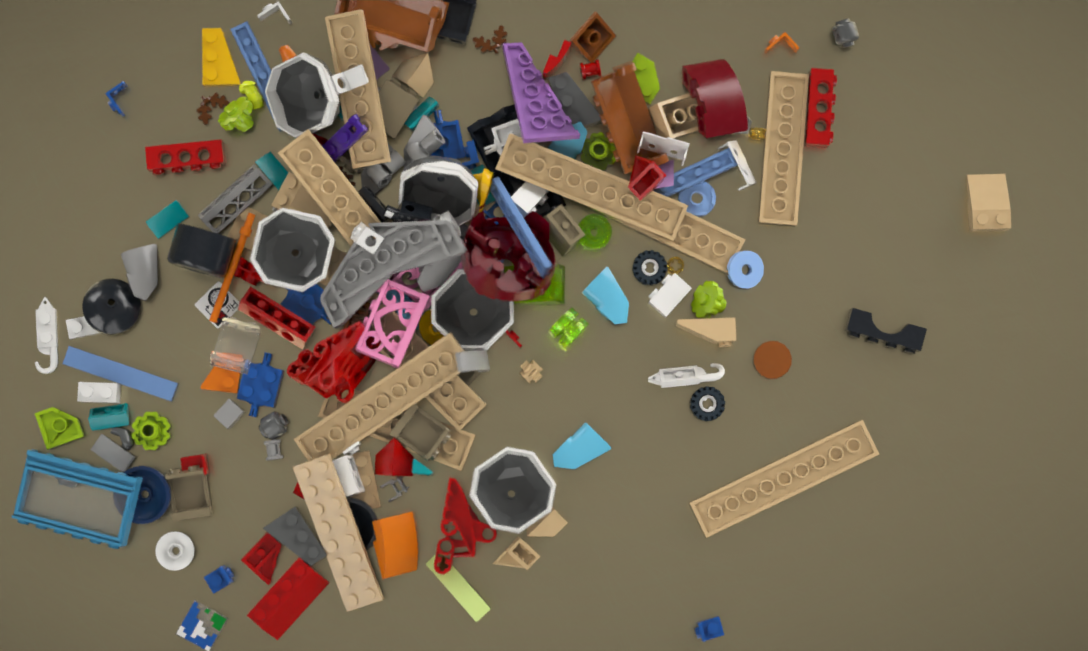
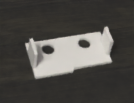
M643 131L637 153H639L640 148L660 154L667 153V156L681 159V166H683L690 143ZM653 144L655 147L651 148L648 145ZM675 150L677 154H672L670 151Z
M737 140L729 141L718 148L720 150L729 146L747 184L739 188V191L757 183Z

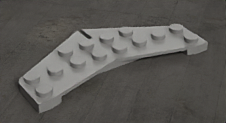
M446 220L368 223L371 230L384 238L375 253L372 254L354 242L321 294V303L333 328L337 329L344 325L394 273L458 257L467 252L455 226ZM368 236L365 243L367 246H373L376 243V239Z

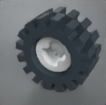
M646 250L638 254L634 260L632 268L634 277L643 285L652 286L658 284L666 275L667 261L659 252ZM653 263L655 271L652 273L646 272L645 269L647 267L645 264Z
M701 387L692 395L690 409L699 420H715L722 415L725 409L724 396L715 387ZM709 398L712 400L713 406L705 409L702 402Z

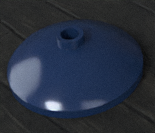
M136 466L124 472L126 476L143 478L132 522L148 524L158 520L164 515L170 504L171 490L168 481L165 480L161 472L149 466ZM145 490L149 493L147 498L143 495ZM113 492L115 506L123 516L128 496Z

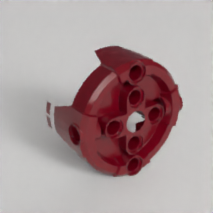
M481 211L472 219L464 237L463 244L467 252L461 255V263L467 276V281L475 288L478 294L494 300L523 301L527 299L533 300L540 295L542 296L548 290L557 263L555 264V253L549 242V222L534 211L524 217V220L528 223L527 225L552 265L547 273L550 271V274L545 278H542L506 217L485 219L484 211ZM507 259L511 261L514 265V270H508L506 273H503L504 264L500 260Z

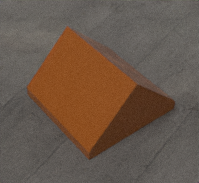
M594 12L570 39V42H572L571 47L588 62L593 63L617 35L600 15Z

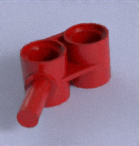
M240 257L234 276L254 286H257L259 281L263 282L252 262H248V260Z

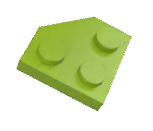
M637 53L632 61L637 69L634 72L645 103L650 105L659 92L660 85L654 62Z
M55 407L34 413L47 450L85 437L79 419Z

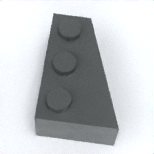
M567 72L548 78L550 88L561 103L562 110L566 116L570 117L572 125L581 122L586 129L602 123L599 112Z
M293 507L263 528L310 566H313L327 556L321 541L298 507Z

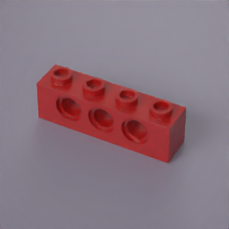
M811 68L809 71L804 146L827 148L830 143H833V132L830 129L835 119V113H832V105H835L836 102L833 86L836 87L837 75H834V69ZM824 85L827 88V93H820L818 86ZM817 104H823L826 107V111L819 112L816 108ZM822 123L825 130L818 131L815 128V124Z
M221 139L145 147L147 170L152 172L153 175L164 174V171L172 170V173L183 172V169L191 168V171H200L202 167L209 166L210 169H219L221 165H226L224 142ZM209 152L207 160L200 159L201 153ZM185 153L190 154L188 162L181 161V157ZM170 155V163L163 164V157Z
M251 286L240 300L238 310L302 350L313 336L315 326Z

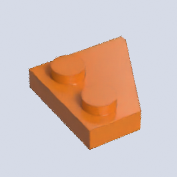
M223 353L202 383L200 389L238 394L243 355Z

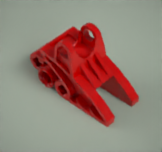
M359 321L337 332V334L335 333L327 337L326 340L324 339L314 346L313 352L308 349L302 350L297 360L288 366L287 375L300 385L306 384L325 399L335 394L340 402H349L354 395L355 376L371 358L356 351L355 344L365 330L364 324ZM370 336L366 340V345L369 349H376L381 341L371 344L375 339ZM348 390V395L342 398V393Z
M450 477L447 488L449 493L446 494V506H444L443 520L441 521V531L446 537L439 540L434 560V569L439 574H446L451 570L453 558L475 557L476 541L490 543L497 536L496 529H492L490 525L479 520L468 503L457 479ZM451 521L453 522L452 525H455V530H451L449 533L447 532L448 529H445V525ZM486 528L493 531V538L490 540L483 537V531ZM459 530L463 540L454 539L450 537L452 535H455ZM443 541L451 543L452 548L449 552L442 550L441 544ZM467 547L468 549L465 552L454 553L455 548ZM439 554H451L450 559L446 557L445 560L448 568H444V571H441L437 564L442 562L443 557H439Z

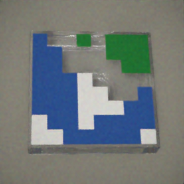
M194 600L175 634L205 651H211L229 618Z

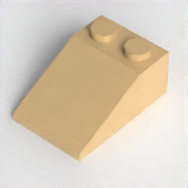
M690 93L659 102L648 108L656 134L665 138L679 139L697 132L698 122L695 107L698 104L696 98H691Z
M289 172L271 206L276 210L287 208L320 216L329 229L332 224L331 220L295 174Z
M967 175L969 232L1008 231L1011 229V208L1006 175Z
M735 318L679 319L675 322V327L710 343L719 344V347H730L732 343L736 342Z

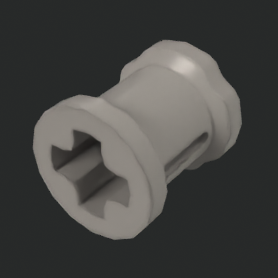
M281 439L264 441L267 449L266 461L283 459L279 444Z

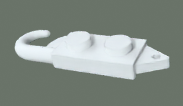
M44 297L39 308L36 309L37 348L41 353L50 355V366L46 369L41 368L39 362H35V366L40 373L50 374L55 371L58 365L56 309Z
M712 363L710 366L718 368L719 372L706 374L705 370L697 367V365L659 369L658 373L648 378V382L661 385V388L700 384V382L721 379L725 374V369L717 363Z

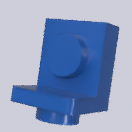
M474 140L466 142L467 147H464L466 158H470L471 161L462 164L469 168V170L476 168V164L480 163Z
M222 565L206 575L204 579L213 594L234 582V574L230 567L226 568L225 565Z
M719 616L697 622V627L694 628L697 639L701 638L702 642L724 635Z

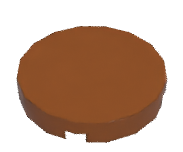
M768 341L761 344L756 349L753 358L756 371L768 379H777L785 375L789 371L792 362L789 349L778 341Z

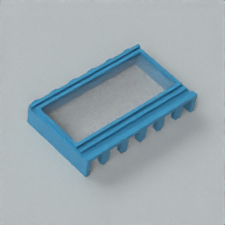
M35 449L27 450V459L12 518L18 519L17 522L20 524H36L35 527L47 530V527L54 529V533L72 534L71 537L76 539L89 538L91 543L101 544V542L108 544V547L114 549L127 545L142 477L134 478L126 476V473L108 471L107 468L92 467L88 463L73 462L69 458H58L49 453L42 454Z

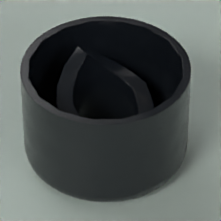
M177 223L167 260L172 265L190 271L223 278L227 274L236 240L205 229Z

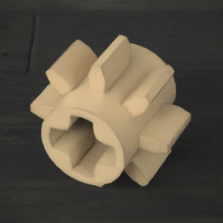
M526 360L520 366L523 369L520 374L529 383L532 380L537 383L543 377L540 374L543 369L534 360L530 363Z

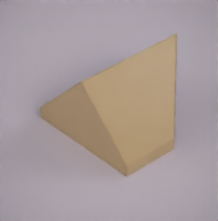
M428 53L402 61L392 75L394 79L416 92L422 98H424L434 84Z
M552 507L551 512L527 528V536L554 537L567 522Z
M518 536L493 564L528 570L540 558V555Z

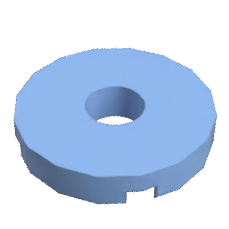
M703 181L679 192L678 201L688 205L687 212L697 217H702L712 211L716 202V194L713 187L706 181ZM699 193L702 196V202L694 203L692 195Z
M752 251L736 252L727 264L728 278L733 285L739 288L749 289L756 286L761 281L764 273L762 259ZM745 264H747L749 270L748 273L744 275L742 273V267Z

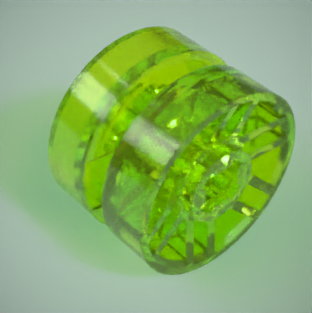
M590 214L579 222L578 226L585 233V236L578 242L584 249L599 251L608 245L612 235V227L604 216ZM593 229H595V231L598 232L596 236H593V234H591V231Z
M573 307L548 331L554 339L562 334L558 343L564 349L589 325L583 317L575 321L579 313Z

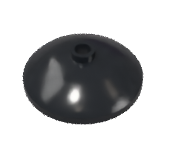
M104 279L93 284L87 290L83 298L82 310L85 320L94 330L107 335H115L129 330L136 323L140 315L141 303L139 298L134 297L127 282L119 279ZM113 300L115 304L109 305L108 301Z
M347 498L367 551L374 544L373 541H376L372 521H376L378 518L374 510L364 501L356 498Z

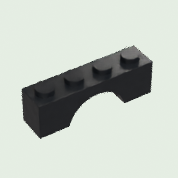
M852 308L850 309L844 331L849 332L848 336L854 338L863 336L867 338L868 342L878 344V341L884 342L886 347L896 349L898 346L904 348V352L915 354V352H920L927 329L907 324L900 332L888 334L875 326L872 320V313Z

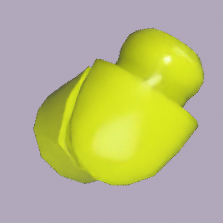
M246 80L239 85L240 93L245 94L251 101L253 110L264 107L263 97L257 91L256 83Z

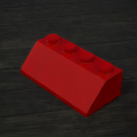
M299 557L247 616L262 630L276 640H279L330 582L314 567Z

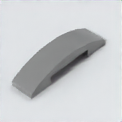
M477 350L455 353L458 372L490 371L487 351Z

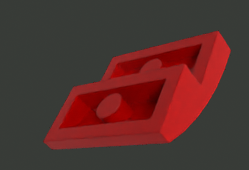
M564 40L557 57L550 54L543 70L544 80L553 76L564 64L571 51L572 42Z

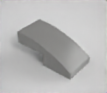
M103 434L100 435L91 448L94 453L123 473L135 459V456Z

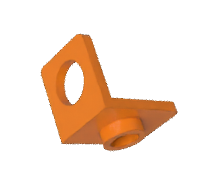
M784 32L779 37L777 35L768 42L770 45L764 52L767 54L782 40L795 53L799 50V46Z

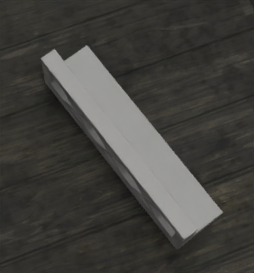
M254 164L200 212L198 216L212 232L219 233L265 192L272 183ZM259 176L266 182L261 188H253L254 181ZM242 191H250V198L247 201H239V195ZM228 204H236L235 212L232 214H225V207ZM214 217H222L221 224L216 229L209 223Z

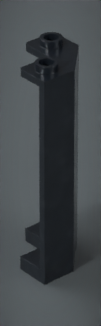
M515 104L503 107L493 115L479 119L467 127L487 169L494 172L493 178H500L511 197L526 181L496 170L500 154L495 151L486 155L485 151L487 150H484V147L494 144V135L491 128L518 119ZM549 191L547 194L549 198L542 206L539 204L536 207V213L545 218L546 215L558 206L562 205L565 207L566 203L561 195Z

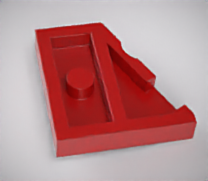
M266 532L242 557L241 561L269 585L282 544Z

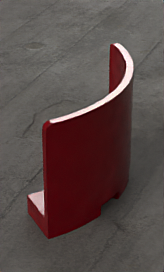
M725 59L682 66V84L687 88L691 98H696L698 104L695 107L698 132L705 138L748 130L747 111L742 89L735 72Z

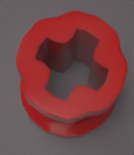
M598 59L593 63H580L583 80L589 76H601Z

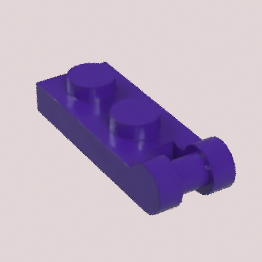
M355 114L322 147L335 163L368 131L366 125H362L359 116Z

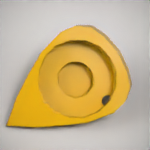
M484 168L483 173L473 174L478 182L477 199L480 206L485 204L494 177V172Z

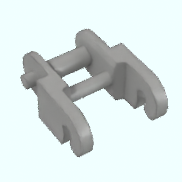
M397 476L395 481L391 479L380 486V488L391 484L396 491V496L388 500L389 503L402 496L401 493L403 491L405 493L408 492L409 486L406 487L401 480L403 476ZM397 481L402 488L401 491H398L397 487L394 484Z

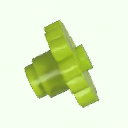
M239 97L236 101H231L224 108V112L219 115L218 122L224 130H232L234 127L242 132L249 130L254 123L250 115L253 104L247 97Z
M602 132L592 133L590 139H585L581 151L583 154L580 159L585 164L605 171L607 165L612 166L615 163L612 152L615 150L614 145L609 143L607 137L605 138Z
M705 281L703 286L699 285L693 294L694 300L691 302L692 312L696 313V317L700 319H708L711 315L722 313L726 308L723 289L716 282Z
M145 412L143 417H136L135 422L132 424V428L135 430L132 433V438L136 445H143L145 450H157L159 445H166L167 440L171 437L170 433L167 432L171 428L168 419L160 417L158 412Z

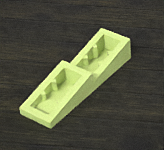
M439 554V557L443 558L442 562L438 563L437 566L441 568V571H444V568H448V565L445 564L446 557ZM435 555L426 563L429 569L476 622L491 610L453 565L448 573L439 574L434 569Z

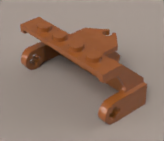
M337 0L334 15L362 9L364 11L369 43L372 48H376V44H381L379 48L381 51L385 48L395 49L399 44L429 52L434 50L436 38L445 22L449 3L442 0Z
M632 61L613 67V72L591 81L595 96H593L596 107L600 106L602 114L599 115L603 126L607 125L609 131L606 133L607 139L610 144L613 143L615 148L612 151L616 162L620 161L625 174L632 172L635 155L652 160L657 166L669 161L667 153L660 154L642 148L637 153L643 131L654 135L657 134L634 72L637 70L636 66ZM653 144L648 145L651 148L655 147Z

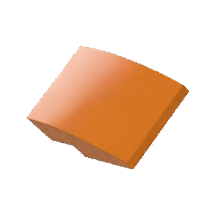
M413 512L372 521L377 540L373 541L382 579L416 571L418 543Z

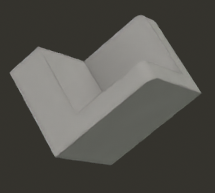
M228 399L214 414V417L227 429H231L245 412L234 401Z

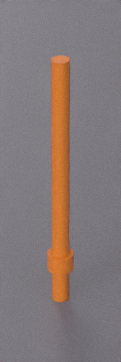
M248 213L245 224L241 226L239 231L238 243L209 319L213 323L217 322L245 243L252 233L251 227L256 216L255 214Z

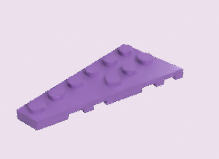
M522 42L504 43L502 50L523 143L579 139L580 133L578 130H575L571 124L570 117L566 116L562 110L561 103L549 84L543 80L540 70H537L534 66L533 59Z

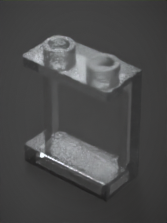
M223 317L215 349L210 355V365L248 375L261 334L260 326L254 322L246 323L239 321L234 317Z

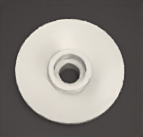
M169 532L159 539L155 552L158 562L164 568L181 570L191 563L195 550L192 540L187 535L181 532ZM175 547L179 548L177 555L173 553Z

